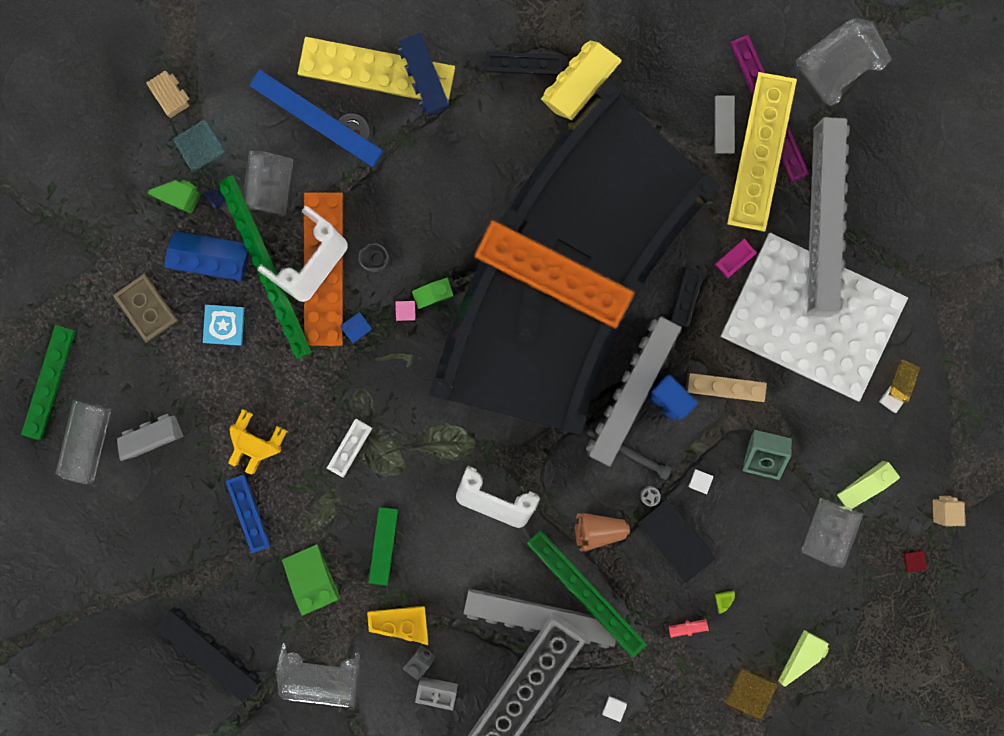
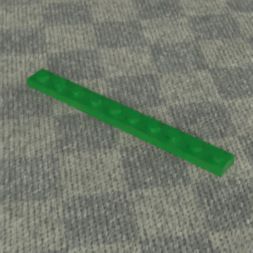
M234 175L229 176L218 183L220 191L225 197L228 209L233 215L236 227L241 233L244 245L248 249L252 263L259 274L260 281L265 287L267 297L273 305L275 315L281 323L283 333L289 341L291 351L296 359L312 353L285 291L258 271L261 265L276 277L278 276Z

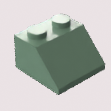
M754 430L748 444L742 471L780 480L791 457L792 439Z

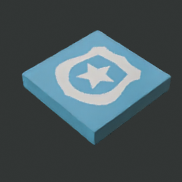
M205 305L203 343L242 346L245 308Z

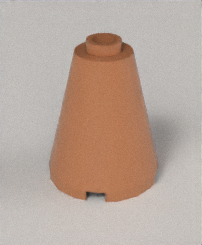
M578 513L576 519H579V524H575V536L577 546L582 547L579 549L580 551H588L624 540L630 534L629 524L625 520L588 513Z

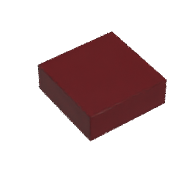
M923 550L903 553L906 572L927 570Z

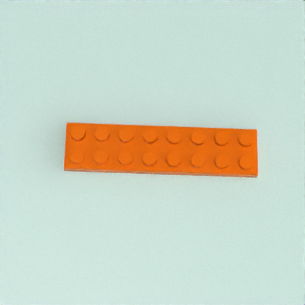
M304 193V207L307 206L330 223L343 237V193ZM305 214L304 267L322 244L314 235V228L317 223ZM343 256L313 296L304 302V335L309 346H343V330L340 327L343 324Z
M494 220L491 222L475 254V257L615 328L634 295L633 291Z

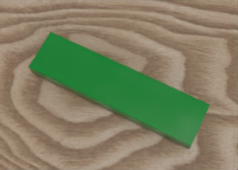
M379 507L369 583L388 586L398 509Z

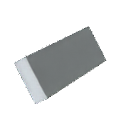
M715 96L714 154H734L735 96Z

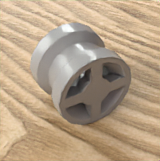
M646 486L640 493L642 502L647 506L657 505L661 498L660 492L652 486Z

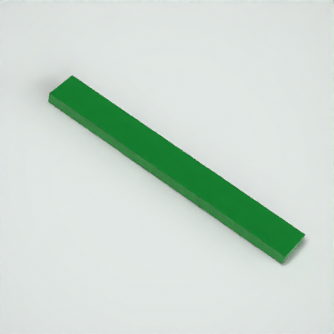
M541 530L527 542L529 548L632 658L647 645Z

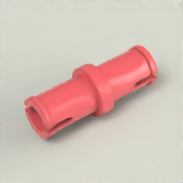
M706 619L693 622L688 620L683 624L668 626L671 638L687 634L692 636L693 633L709 631Z

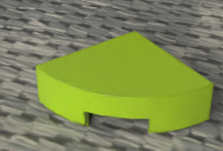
M734 590L715 594L719 614L727 611L735 599Z

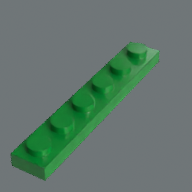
M55 325L21 435L42 440L76 332L75 330Z

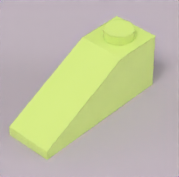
M882 461L837 494L845 507L851 510L885 490L900 477L889 462Z
M804 630L778 680L781 685L786 687L820 662L822 657L824 658L827 655L829 644L825 640Z

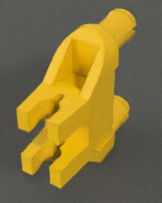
M242 409L236 424L230 427L234 451L228 463L238 466L243 454L248 455L251 459L245 472L252 475L255 474L262 459L281 452L280 445L288 431L276 426L270 441H265L247 432L246 427L253 414Z

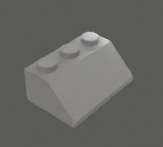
M165 414L157 418L158 422L151 424L149 421L139 425L140 429L136 431L129 429L122 432L123 436L117 438L120 460L132 459L184 437L176 417Z

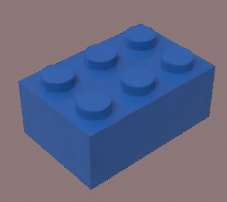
M663 375L648 392L650 394L648 398L655 405L662 406L664 408L662 412L669 419L682 420L698 404L670 375Z

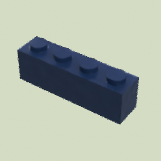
M421 32L400 40L401 47L397 49L401 59L405 58L408 65L405 66L409 77L413 76L415 83L412 86L415 94H420L422 101L419 104L423 113L427 111L428 116H432L449 109V102Z

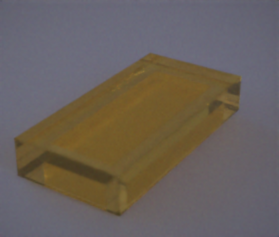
M902 360L889 396L905 403L909 402L920 367Z

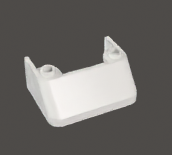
M307 206L304 207L302 213L317 223L314 228V235L322 244L300 274L293 269L287 268L282 270L276 277L260 265L258 268L260 273L301 302L308 301L346 252L348 246L347 241L330 223Z

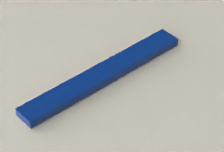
M260 69L258 70L249 86L371 167H375L384 152L383 150Z

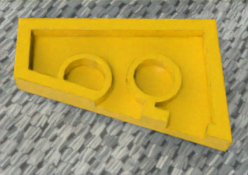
M425 606L367 612L369 632L402 638L407 641H415L425 645L429 644Z

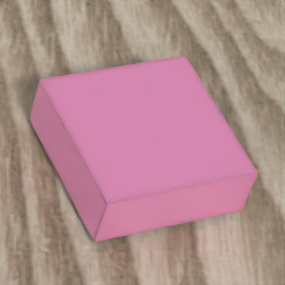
M396 301V321L416 320L415 301Z

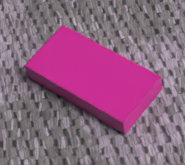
M743 239L715 265L726 278H729L757 252Z

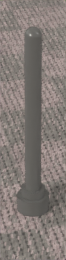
M588 430L587 434L595 439L597 436L595 430ZM623 445L618 450V452L656 471L659 478L665 481L673 468L667 464L659 465Z

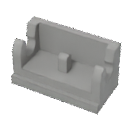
M421 676L415 703L453 711L458 684Z

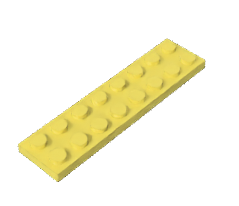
M305 37L298 70L299 76L422 100L420 94H415L412 86L415 81L413 76H408L405 66L408 65L405 58L401 59L400 55ZM433 62L449 102L455 66Z
M758 72L727 225L766 231L797 81L795 78Z

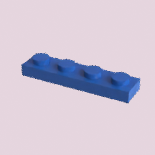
M245 474L225 481L251 553L270 547V542Z

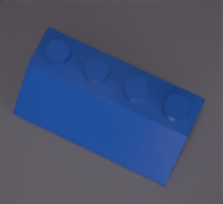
M175 231L167 248L164 267L245 282L249 251L242 242Z

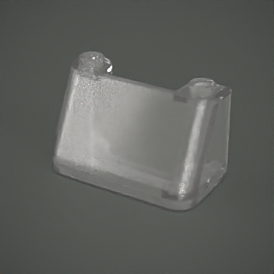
M853 18L796 60V64L824 103L831 106L840 101L842 97L841 89L868 69L882 70L892 59L874 23L861 18Z

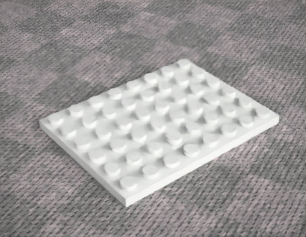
M768 233L720 337L860 402L908 297L844 268V271H842L844 289L841 291V298H843L844 304L840 313L831 317L807 316L809 251L772 233Z

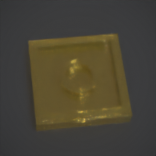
M741 668L725 703L762 720L777 684Z

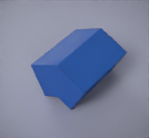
M360 312L340 326L352 343L372 330Z

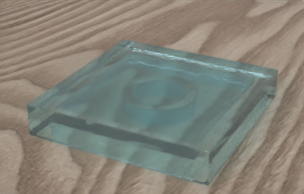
M207 120L201 121L173 138L174 143L193 173L226 153Z

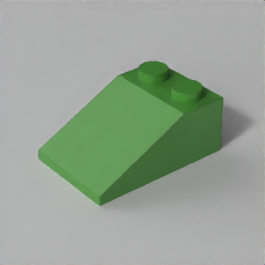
M317 544L282 559L301 615H305L339 599L340 595Z

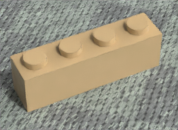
M687 373L685 391L694 394L765 402L767 383Z

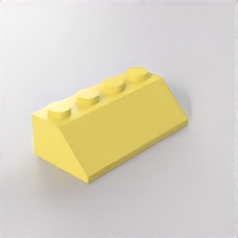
M590 40L585 43L581 48L582 51L571 59L566 70L557 76L555 83L545 90L541 100L555 114L572 120L622 61L598 42Z

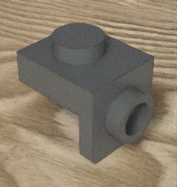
M421 645L405 664L403 670L416 680H419L428 670L436 656Z

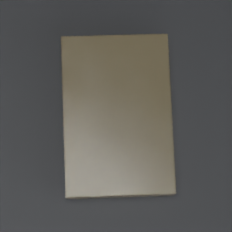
M146 274L141 275L113 295L146 343L178 322V319Z

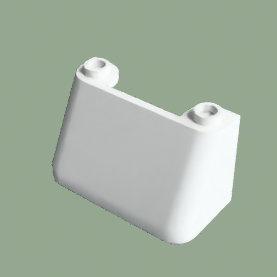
M468 466L456 494L457 501L465 507L513 527L520 528L525 526L538 504L539 495L529 491L528 494H523L520 497L517 496L514 505L479 491L482 478L476 472L477 469Z

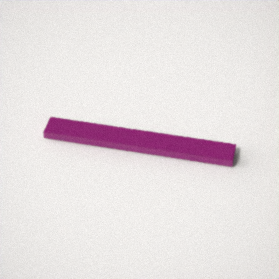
M749 35L730 42V45L753 96L758 72L765 73ZM787 125L781 162L790 182H794L809 175V172Z

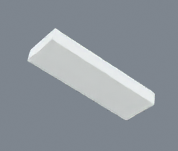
M355 419L327 469L344 478L371 432L372 427Z

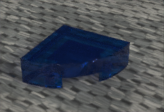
M210 190L203 194L216 209L226 201L220 190Z

